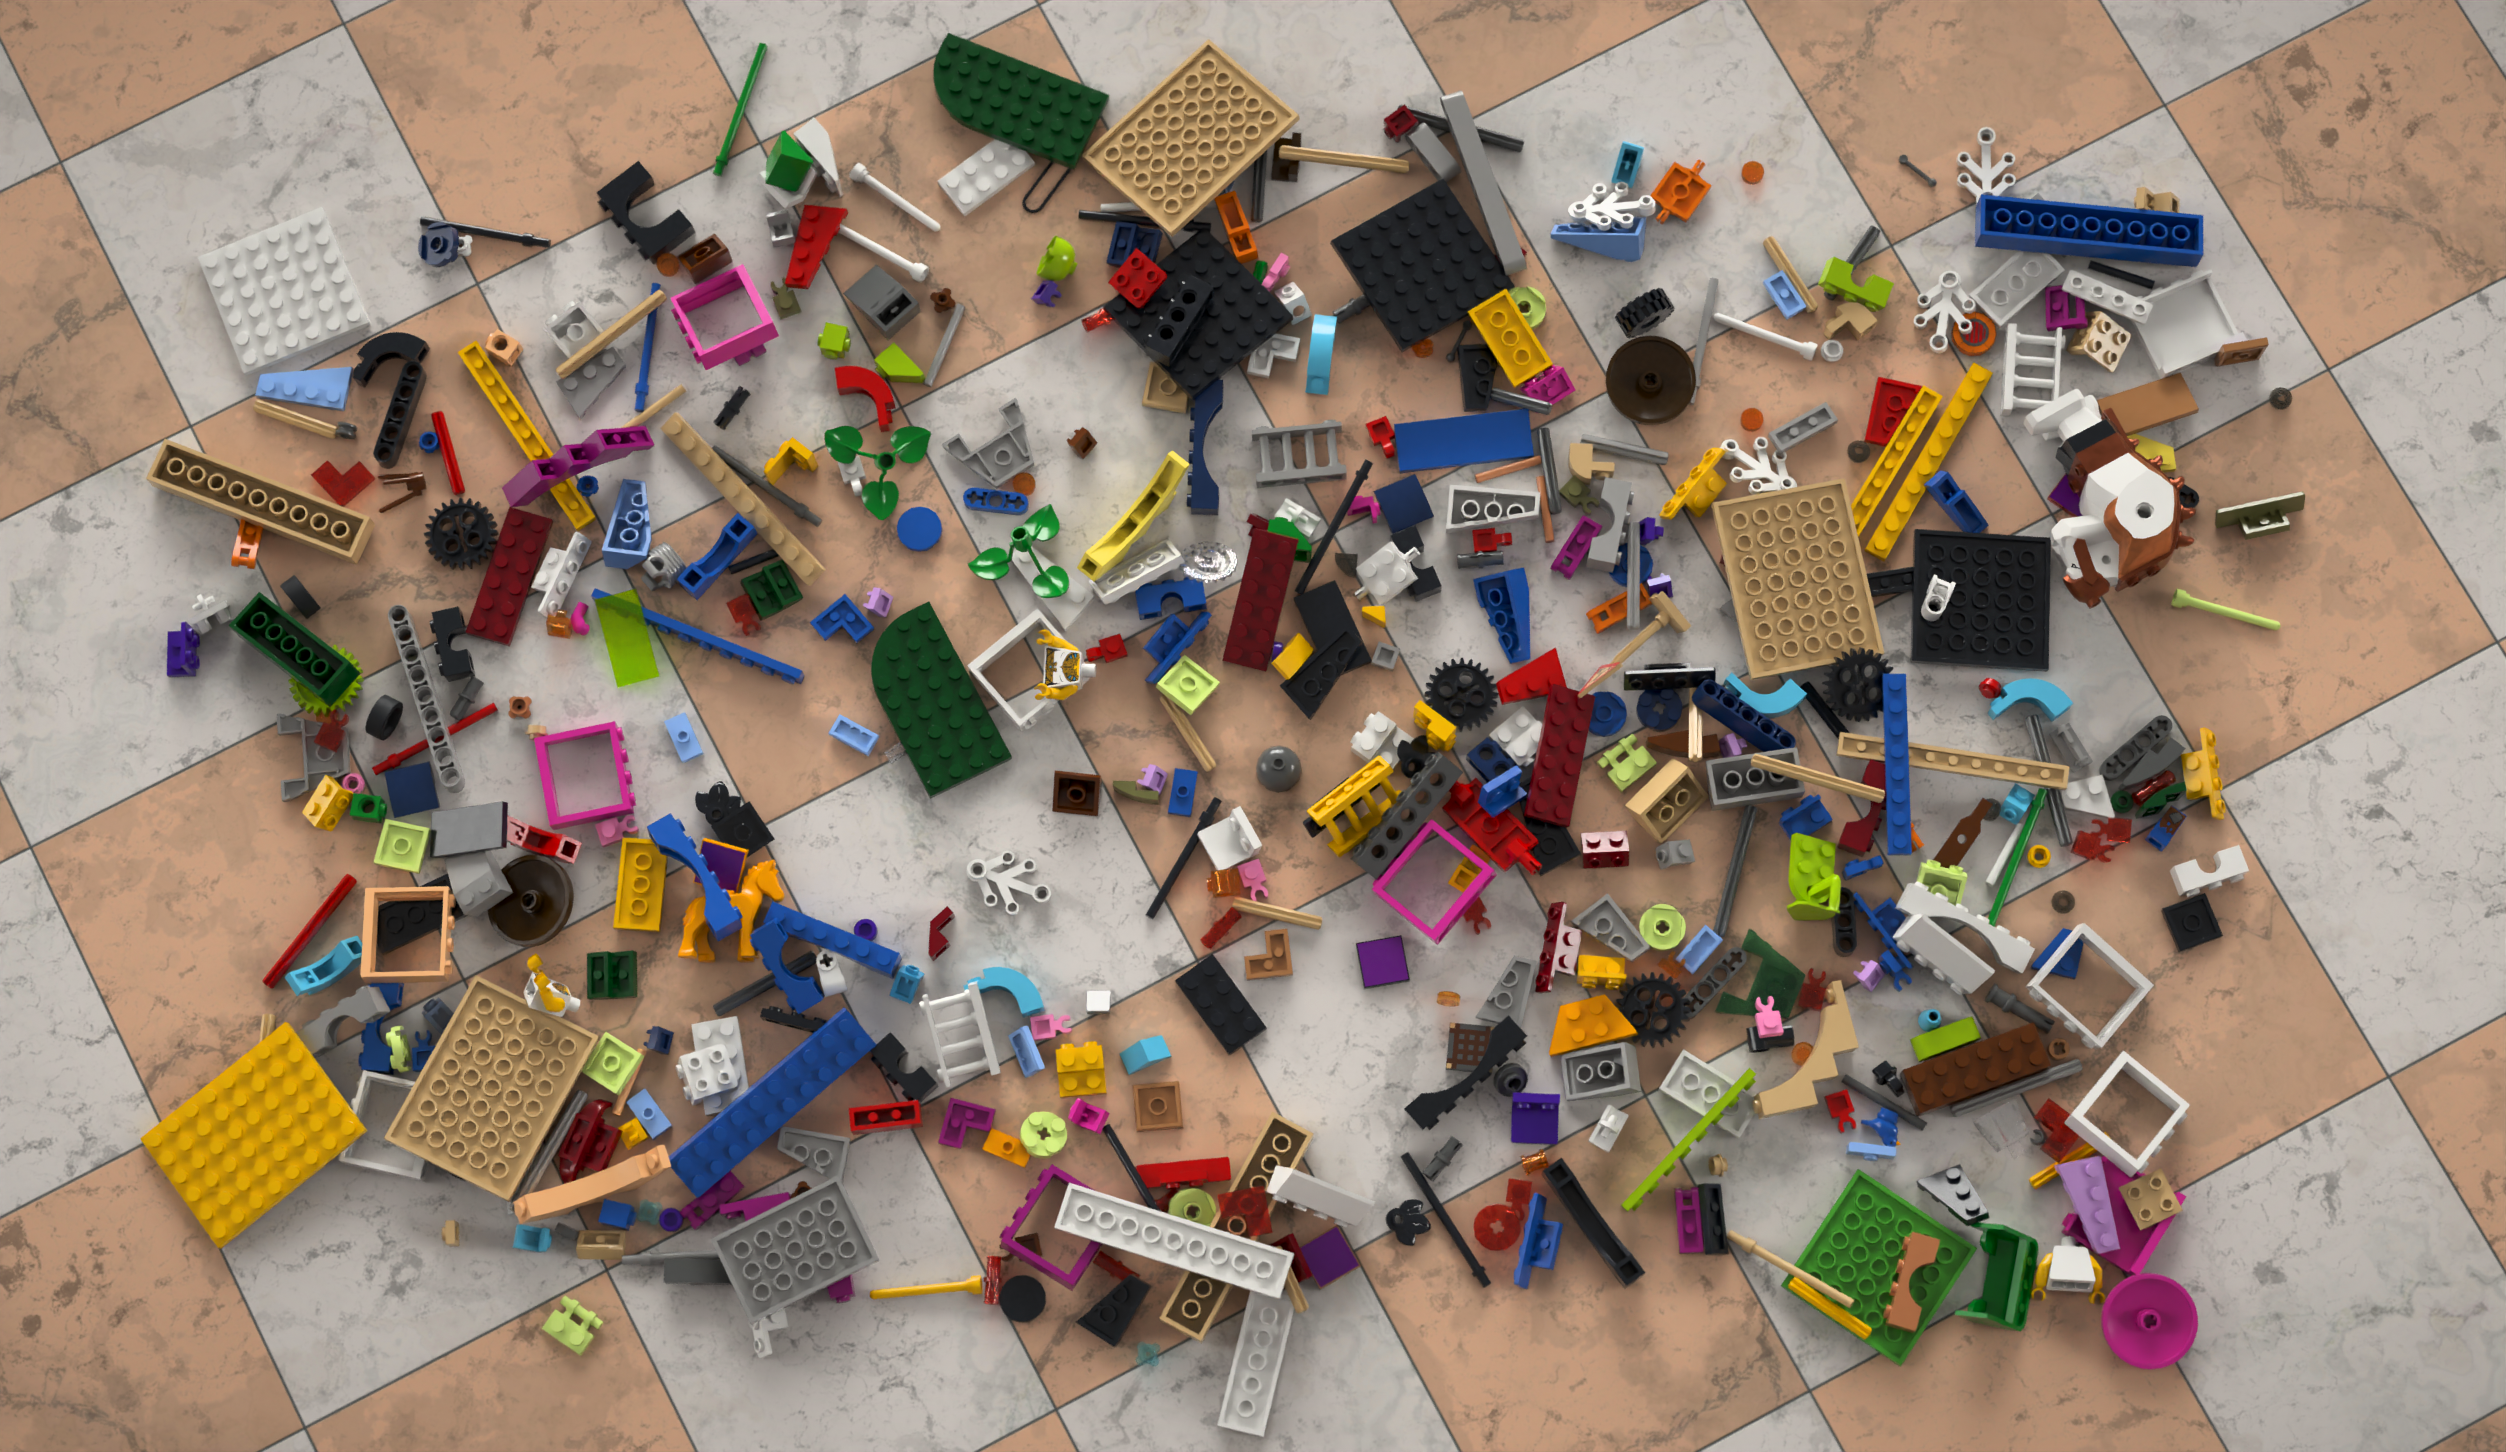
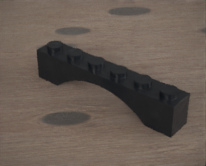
M1508 1015L1490 1031L1489 1043L1485 1054L1477 1068L1467 1078L1446 1090L1421 1093L1404 1110L1422 1130L1426 1127L1429 1130L1432 1129L1439 1122L1437 1117L1443 1111L1447 1115L1457 1106L1455 1101L1460 1096L1465 1099L1474 1091L1472 1085L1478 1080L1482 1084L1492 1075L1489 1072L1492 1067L1497 1065L1499 1068L1509 1059L1506 1055L1512 1049L1515 1052L1521 1049L1526 1044L1524 1039L1527 1035Z
M1562 1157L1543 1170L1542 1177L1622 1287L1626 1289L1643 1277L1645 1274L1643 1268L1602 1218Z

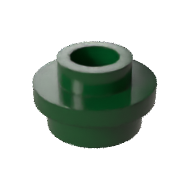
M2123 790L2115 792L2110 800L2113 810L2121 814L2129 812L2134 805L2132 795ZM2119 798H2124L2126 805H2121Z

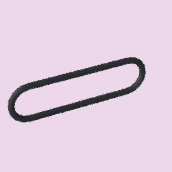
M1051 161L1025 195L1022 203L1024 209L1030 213L1039 212L1071 169H1067L1038 209L1031 210L1026 206V200L1054 163Z

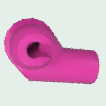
M578 602L570 621L574 632L584 636L590 630L589 625L585 624L583 618L589 606Z

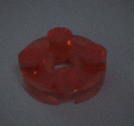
M1495 1203L1488 1205L1479 1211L1474 1220L1475 1238L1483 1247L1489 1250H1506L1518 1240L1521 1233V1223L1517 1213L1506 1204ZM1498 1220L1501 1222L1504 1230L1494 1233L1491 1224H1495Z

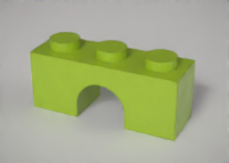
M1836 257L1826 261L1818 283L1819 286L1824 288L1825 292L1844 296L1843 299L1847 302L1862 304L1871 312H1878L1885 308L1894 283L1877 275H1872L1866 279L1863 287H1859L1851 279L1854 265Z

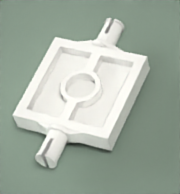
M1389 542L1355 568L1364 583V586L1355 592V596L1361 600L1371 593L1380 605H1384L1418 579L1410 561L1420 555L1417 548L1413 547L1404 555L1398 550L1394 542Z

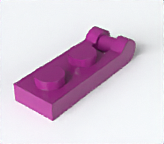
M1583 515L1550 569L1563 573L1564 577L1570 580L1590 549L1592 538L1598 536L1602 526ZM1565 558L1572 562L1569 567L1562 563Z
M729 1171L699 1198L696 1197L690 1204L686 1205L680 1211V1214L683 1218L687 1217L691 1222V1227L697 1230L720 1210L719 1205L727 1204L745 1186ZM698 1207L704 1212L699 1217L694 1212Z
M1691 1187L1690 1190L1674 1188L1679 1254L1703 1253L1698 1187ZM1683 1199H1691L1692 1205L1683 1206Z

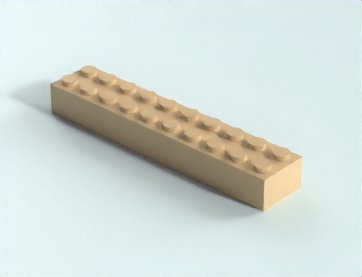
M164 439L146 477L147 481L155 488L238 520L243 519L250 524L263 527L264 530L355 565L358 564L375 527L374 522L366 515Z
M1272 1112L1209 1227L1257 1242L1278 1204V1201L1273 1200L1274 1195L1267 1192L1276 1165L1296 1170L1312 1142L1314 1134ZM1185 1270L1159 1318L1160 1322L1202 1344L1233 1285Z

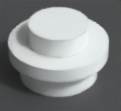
M1828 340L1821 347V355L1828 362H1836L1843 355V346L1836 340Z

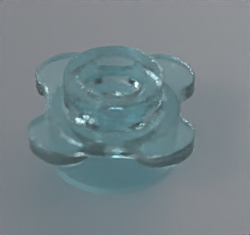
M647 1199L641 1200L639 1213L636 1215L637 1220L640 1222L648 1221L652 1225L659 1222V1212L663 1208L660 1202H649Z
M1140 1342L1137 1345L1139 1351L1136 1363L1138 1365L1150 1364L1153 1367L1157 1366L1159 1363L1157 1356L1160 1346L1157 1343L1151 1345Z

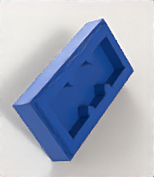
M1175 768L1168 814L1191 817L1198 771Z

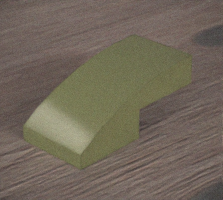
M1113 781V789L1120 795L1141 803L1159 805V791L1137 790L1136 781Z

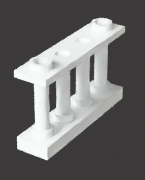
M2008 323L2004 333L2000 416H2010L2012 410L2016 409V407L2038 409L2059 398L2061 349L2065 347V336L2062 335V328H2057L2054 337L2023 335L2017 332V324ZM2023 343L2053 346V358L2019 356V353H2016V345ZM2018 365L2052 367V380L2018 377L2017 374H2014L2015 367H2018ZM2017 386L2050 388L2051 401L2017 398V396H2013L2014 388H2017Z
M977 981L968 983V989L964 990L965 993L929 1002L928 995L926 994L922 997L923 1001L919 1002L922 1015H927L940 1062L941 1069H937L940 1083L945 1082L946 1087L951 1086L950 1078L982 1069L990 1070L991 1076L1000 1073ZM963 1002L973 1004L975 1012H971V1015L935 1024L932 1014L933 1010ZM971 1024L974 1026L978 1025L980 1034L976 1035V1038L941 1047L938 1033ZM975 1047L985 1049L986 1057H982L983 1060L950 1069L946 1067L945 1055Z

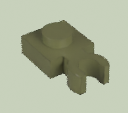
M785 277L782 278L783 286L777 288L773 281L771 282L773 292L778 294L772 298L780 320L801 313L794 291L787 292L788 287L785 285Z
M1575 475L1559 490V494L1574 508L1580 504L1583 512L1588 516L1592 513L1587 507L1588 504L1599 507L1600 503L1596 498L1588 497L1591 490Z

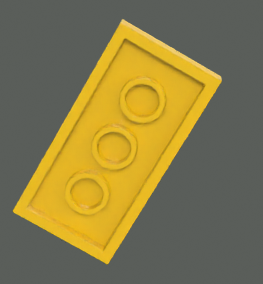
M1507 289L1468 311V315L1514 388L1553 366L1552 361Z
M622 837L613 923L614 929L660 932L668 856L660 854L651 839Z

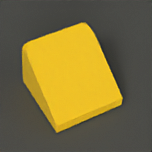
M1384 606L1362 607V617L1385 628Z

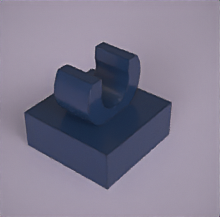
M652 1026V1029L647 1030L650 1038L648 1042H644V1046L660 1054L668 1055L674 1032L659 1026Z

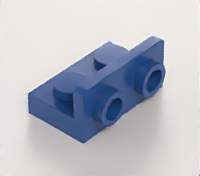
M1517 765L1482 786L1478 803L1491 817L1497 816L1526 798L1527 793L1519 786L1522 770Z
M1819 794L1815 797L1809 795L1800 801L1801 805L1796 809L1790 807L1781 813L1782 818L1779 824L1790 841L1791 835L1794 833L1810 836L1832 822L1833 819L1821 803Z

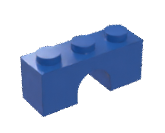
M1188 576L1184 580L1176 582L1173 579L1162 581L1158 585L1145 583L1135 591L1140 620L1162 617L1161 605L1164 600L1170 597L1178 598L1183 603L1185 613L1207 609L1202 577Z

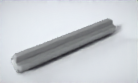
M1587 434L1582 435L1580 442L1582 444H1593L1594 450L1666 465L1669 457L1668 452Z

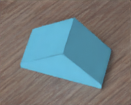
M1625 141L1622 142L1611 182L1616 184L1618 182H1625L1629 188L1633 187L1642 161L1644 147Z
M1159 1035L1138 1041L1121 1052L1120 1056L1128 1074L1131 1075L1171 1057V1054L1163 1036Z

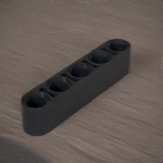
M409 361L403 366L373 454L375 459L385 469L393 468L398 462L427 379L425 370L417 361ZM419 370V374L416 377H410L411 372ZM406 391H412L411 396L403 398V394ZM405 411L402 418H395L398 412ZM398 432L395 438L388 439L390 433ZM384 453H391L389 458L385 460L381 459V456Z

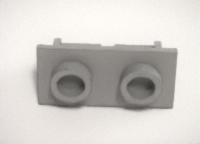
M2069 723L2057 727V730L2049 734L2073 773L2093 762Z

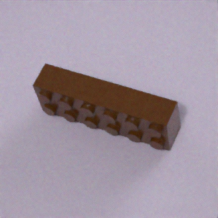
M2032 1022L1903 1069L1900 1077L1917 1117L2045 1071L2051 1066V1063L2035 1024Z

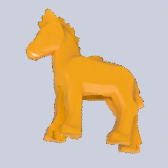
M775 860L765 861L764 863L760 862L757 866L749 869L747 876H744L741 893L735 894V891L726 890L731 898L730 904L732 907L737 906L743 916L740 919L742 928L739 929L737 958L741 963L754 962V959H760L758 951L751 945L750 939L752 938L750 935L754 931V924L762 907L763 895L770 897L774 902H782L785 897L776 877L779 871L775 869ZM706 895L695 898L685 910L687 914L682 919L684 921L683 926H685L684 937L678 952V958L696 959L697 952L694 947L696 941L698 961L715 962V953L708 944L710 929L706 924L704 916Z

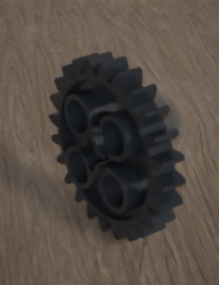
M460 497L458 504H455L453 499H450V506L448 507L445 503H442L443 510L434 509L437 514L436 517L429 515L432 524H425L426 528L430 530L424 533V536L429 539L425 542L427 547H431L428 550L431 555L435 554L434 559L437 562L442 559L441 564L444 567L450 563L452 570L458 565L460 570L463 571L465 564L470 569H473V562L480 566V558L483 557L488 560L486 552H494L490 545L497 544V540L493 537L499 535L498 531L494 529L498 525L496 521H492L494 519L493 514H487L488 508L486 506L481 508L479 501L473 506L471 498L464 503L462 497ZM456 516H459L460 526L464 531L463 538L467 545V552H464L463 542L459 538L460 531L456 524ZM474 517V521L471 524H464L466 518ZM445 524H453L450 530H443V526ZM473 538H480L478 544L470 545V542ZM458 544V548L455 551H448L450 545Z
M1859 647L1858 654L1853 648H1850V655L1844 651L1841 652L1843 659L1834 657L1836 665L1828 664L1832 671L1831 673H1824L1825 676L1829 677V681L1822 682V684L1828 686V689L1823 691V694L1830 695L1826 702L1834 703L1831 710L1836 711L1839 709L1838 716L1843 717L1846 714V720L1851 721L1854 717L1856 722H1860L1863 717L1865 721H1869L1870 714L1874 718H1878L1877 711L1883 712L1882 675L1889 674L1894 668L1891 666L1885 667L1889 660L1882 659L1880 661L1882 654L1876 653L1873 656L1874 651L1868 649L1866 654L1865 649ZM1870 665L1872 667V674L1866 677L1864 670ZM1849 670L1851 677L1847 682H1844L1842 678L1843 673ZM1862 681L1863 685L1860 686V689L1856 688V685ZM1875 687L1877 695L1875 698L1870 699L1869 691ZM1853 692L1855 701L1852 704H1848L1847 697ZM1862 697H1863L1864 700H1865V704H1863V705H1862Z
M1463 658L1460 659L1459 664H1456L1455 660L1451 659V666L1443 662V670L1436 667L1435 672L1437 676L1429 675V679L1433 683H1426V688L1431 691L1424 693L1425 697L1431 698L1425 704L1432 706L1431 709L1454 726H1459L1460 732H1462L1463 726H1467L1468 730L1471 731L1472 724L1479 728L1481 726L1480 720L1487 723L1488 717L1486 714L1493 715L1494 711L1490 707H1497L1498 703L1492 699H1496L1499 696V693L1492 692L1497 689L1496 684H1491L1494 680V675L1486 676L1489 669L1486 668L1481 671L1480 662L1476 666H1472V659L1469 660L1468 664H1464ZM1466 675L1472 679V682L1463 684L1460 678ZM1475 685H1479V686H1480L1479 688H1475V689L1470 690V689L1473 688V686H1475ZM1448 686L1452 689V693L1444 695L1440 692V688ZM1458 691L1462 694L1466 693L1465 698L1457 697ZM1473 695H1480L1483 701L1477 704L1471 700V697ZM1450 700H1452V701H1451L1449 704H1447V705H1444V704H1443L1445 701H1450ZM1457 705L1463 708V712L1461 714H1454L1451 708Z
M1651 972L1648 979L1642 973L1641 981L1633 977L1634 985L1625 984L1628 988L1627 992L1619 991L1623 999H1616V1002L1621 1005L1617 1009L1637 1031L1638 1035L1633 1036V1043L1636 1044L1641 1039L1642 1047H1645L1647 1042H1650L1652 1048H1655L1656 1042H1659L1664 1047V1040L1666 1039L1673 1043L1672 1035L1681 1037L1678 1029L1686 1030L1682 1022L1690 1021L1685 1013L1691 1012V1009L1684 1005L1688 1004L1690 1000L1689 998H1682L1686 991H1678L1681 985L1679 982L1672 985L1673 978L1671 976L1665 981L1663 973L1659 975L1658 979L1654 972ZM1659 990L1660 993H1659V995H1658V997H1657V1000H1656V1002H1655V1007L1657 1008L1658 1011H1657V1012L1654 1011V1012L1652 1013V1016H1651V1014H1650V1012L1648 1011V1009H1652V1008H1653V1006H1654V1001H1655V993H1656V991ZM1642 992H1650V998L1647 1001L1639 1000ZM1665 997L1673 998L1672 1004L1668 1007L1661 1005ZM1636 1014H1644V1020L1641 1023L1633 1022V1017ZM1650 1017H1652L1650 1029L1647 1030L1646 1026L1649 1023ZM1659 1019L1667 1021L1663 1029L1655 1028V1024Z

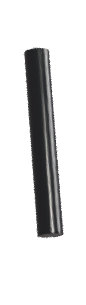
M2090 260L2088 269L2152 289L2155 283L2154 280Z
M771 549L728 567L731 575L780 555L774 549Z

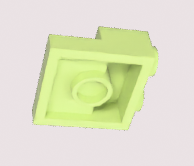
M1927 860V863L1921 862L1916 881L1926 885L1928 892L1934 895L1937 892L1948 897L1949 903L1955 906L1957 903L1961 904L1967 881V873L1963 872V868L1955 865H1950L1949 869L1940 867L1941 863L1934 860Z

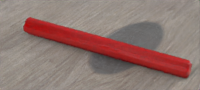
M350 874L344 876L264 977L262 982L271 989L276 986L355 886L357 880Z

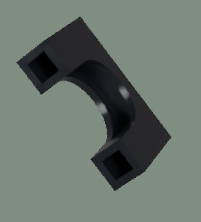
M637 161L596 192L599 198L597 203L604 212L609 211L611 213V220L618 229L622 227L626 231L624 236L632 245L634 243L637 244L640 248L637 251L645 261L649 259L654 265L691 237L695 230L679 209L664 221L652 227L636 225L629 219L632 203L655 185L652 176Z

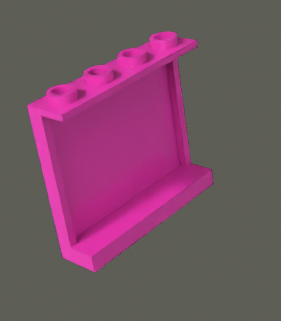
M2103 1155L2101 1160L2120 1249L2097 1255L2128 1275H2137L2141 1273L2175 1215L2153 1224L2150 1228L2140 1230L2119 1187L2146 1174L2137 1171L2130 1178ZM2178 1191L2174 1194L2181 1206L2187 1196ZM2075 1210L2073 1214L2068 1213L2062 1222V1225L2065 1226L2062 1233L2066 1236L2074 1237L2076 1242L2094 1253L2083 1230V1223L2079 1215L2076 1214Z

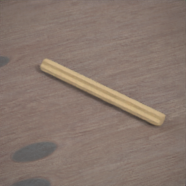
M1284 145L1279 149V158L1399 173H1407L1409 170V161L1402 159Z
M657 290L556 368L557 374L562 379H565L667 300L665 294L661 290Z
M1754 754L1751 759L1752 767L1877 803H1881L1885 796L1884 790L1763 755Z

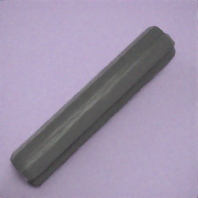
M1493 388L1490 398L1494 401L1529 409L1530 411L1545 415L1551 413L1552 404L1549 402L1498 388Z

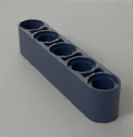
M1704 680L1692 694V701L1698 708L1762 752L1795 747L1796 740L1791 733L1715 681Z

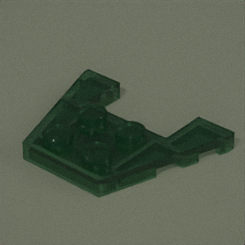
M1749 929L1741 949L1763 958L1746 1000L1723 991L1715 1012L1755 1016L1756 1013H1761L1755 1007L1756 999L1760 997L1761 1003L1768 1005L1767 999L1769 996H1772L1774 999L1772 1011L1779 1010L1780 1018L1788 1019L1806 975L1784 956L1775 951L1769 943L1762 940L1755 931Z

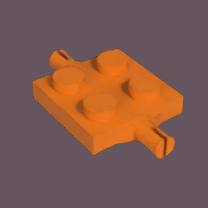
M1697 160L1692 169L1684 168L1676 162L1672 164L1650 195L1655 203L1662 208L1660 214L1655 218L1657 222L1660 221V224H1664L1667 217L1671 214L1687 223L1712 186L1702 180L1699 175L1705 166L1703 161L1701 163V160Z

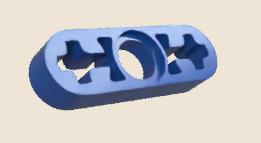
M969 488L963 495L964 504L970 510L1023 515L1029 507L1028 499L1022 493ZM973 494H976L978 499H984L983 495H987L985 499L986 506L983 505L982 500H976L975 504H972L968 498H972ZM994 496L1002 498V504L998 507H993L989 503L990 499ZM1006 497L1009 498L1010 503H1016L1017 499H1020L1024 505H1020L1019 509H1016L1014 504H1008L1009 508H1005Z

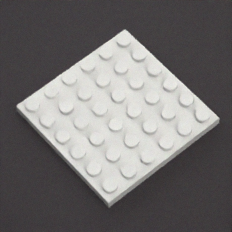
M323 207L198 257L246 376L371 325Z

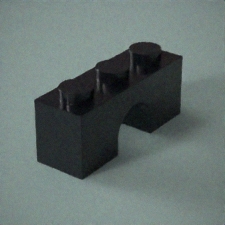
M1416 525L1390 535V542H1394L1398 550L1404 555L1413 547L1417 548L1419 553L1424 552V544ZM1410 561L1411 568L1418 579L1406 588L1409 596H1414L1417 602L1440 593L1442 585L1434 567L1419 569Z
M457 606L432 612L433 620H430V627L432 633H436L437 637L434 647L436 654H440L441 663H438L441 676H444L448 682L475 676L470 652L467 649L460 651L451 649L453 639L458 635L466 634L461 609Z
M891 1032L870 1050L873 1055L871 1061L879 1069L882 1067L888 1072L886 1077L894 1086L899 1084L904 1089L901 1093L908 1101L919 1100L921 1103L939 1087L937 1082L922 1066L909 1074L899 1070V1062L908 1052Z

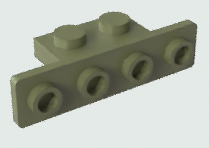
M2304 492L2291 493L2216 510L2215 526L2216 528L2238 524L2245 540L2289 531L2290 523L2286 513L2303 510L2305 494Z

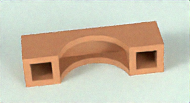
M1912 1232L1909 1237L1905 1236L1901 1249L1905 1251L1903 1260H1898L1895 1273H1899L1897 1282H1892L1889 1295L1893 1296L1891 1305H1886L1883 1318L1887 1319L1885 1325L1910 1333L1916 1331L1922 1308L1915 1303L1910 1295L1909 1280L1917 1268L1934 1263L1940 1243L1939 1239Z

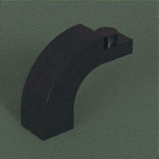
M391 332L379 335L367 342L357 353L362 363L357 364L355 367L353 378L357 384L365 388L377 368L383 362L399 358L408 362L417 361L421 364L430 347L426 341L408 333Z

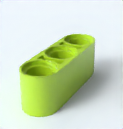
M1968 1017L1910 1039L1918 1061L1921 1062L1981 1039L1973 1017Z

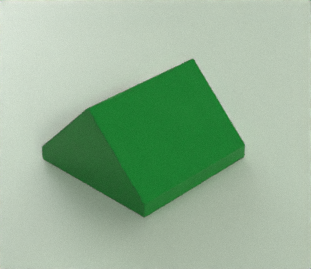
M785 130L779 135L766 161L765 184L796 192L806 177L813 160Z

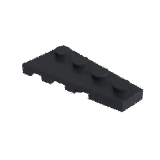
M1530 777L1519 785L1527 793L1526 798L1519 801L1526 828L1539 842L1532 849L1535 859L1542 864L1539 870L1541 877L1580 856L1581 853L1567 828L1524 816L1531 782Z

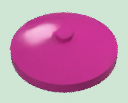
M2142 1273L2126 1278L2112 1289L2103 1305L2101 1326L2108 1346L2120 1359L2138 1368L2159 1369L2177 1362L2191 1348L2197 1334L2198 1315L2191 1296L2179 1283L2160 1274Z

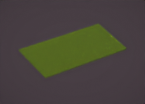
M637 589L595 599L617 687L659 677Z

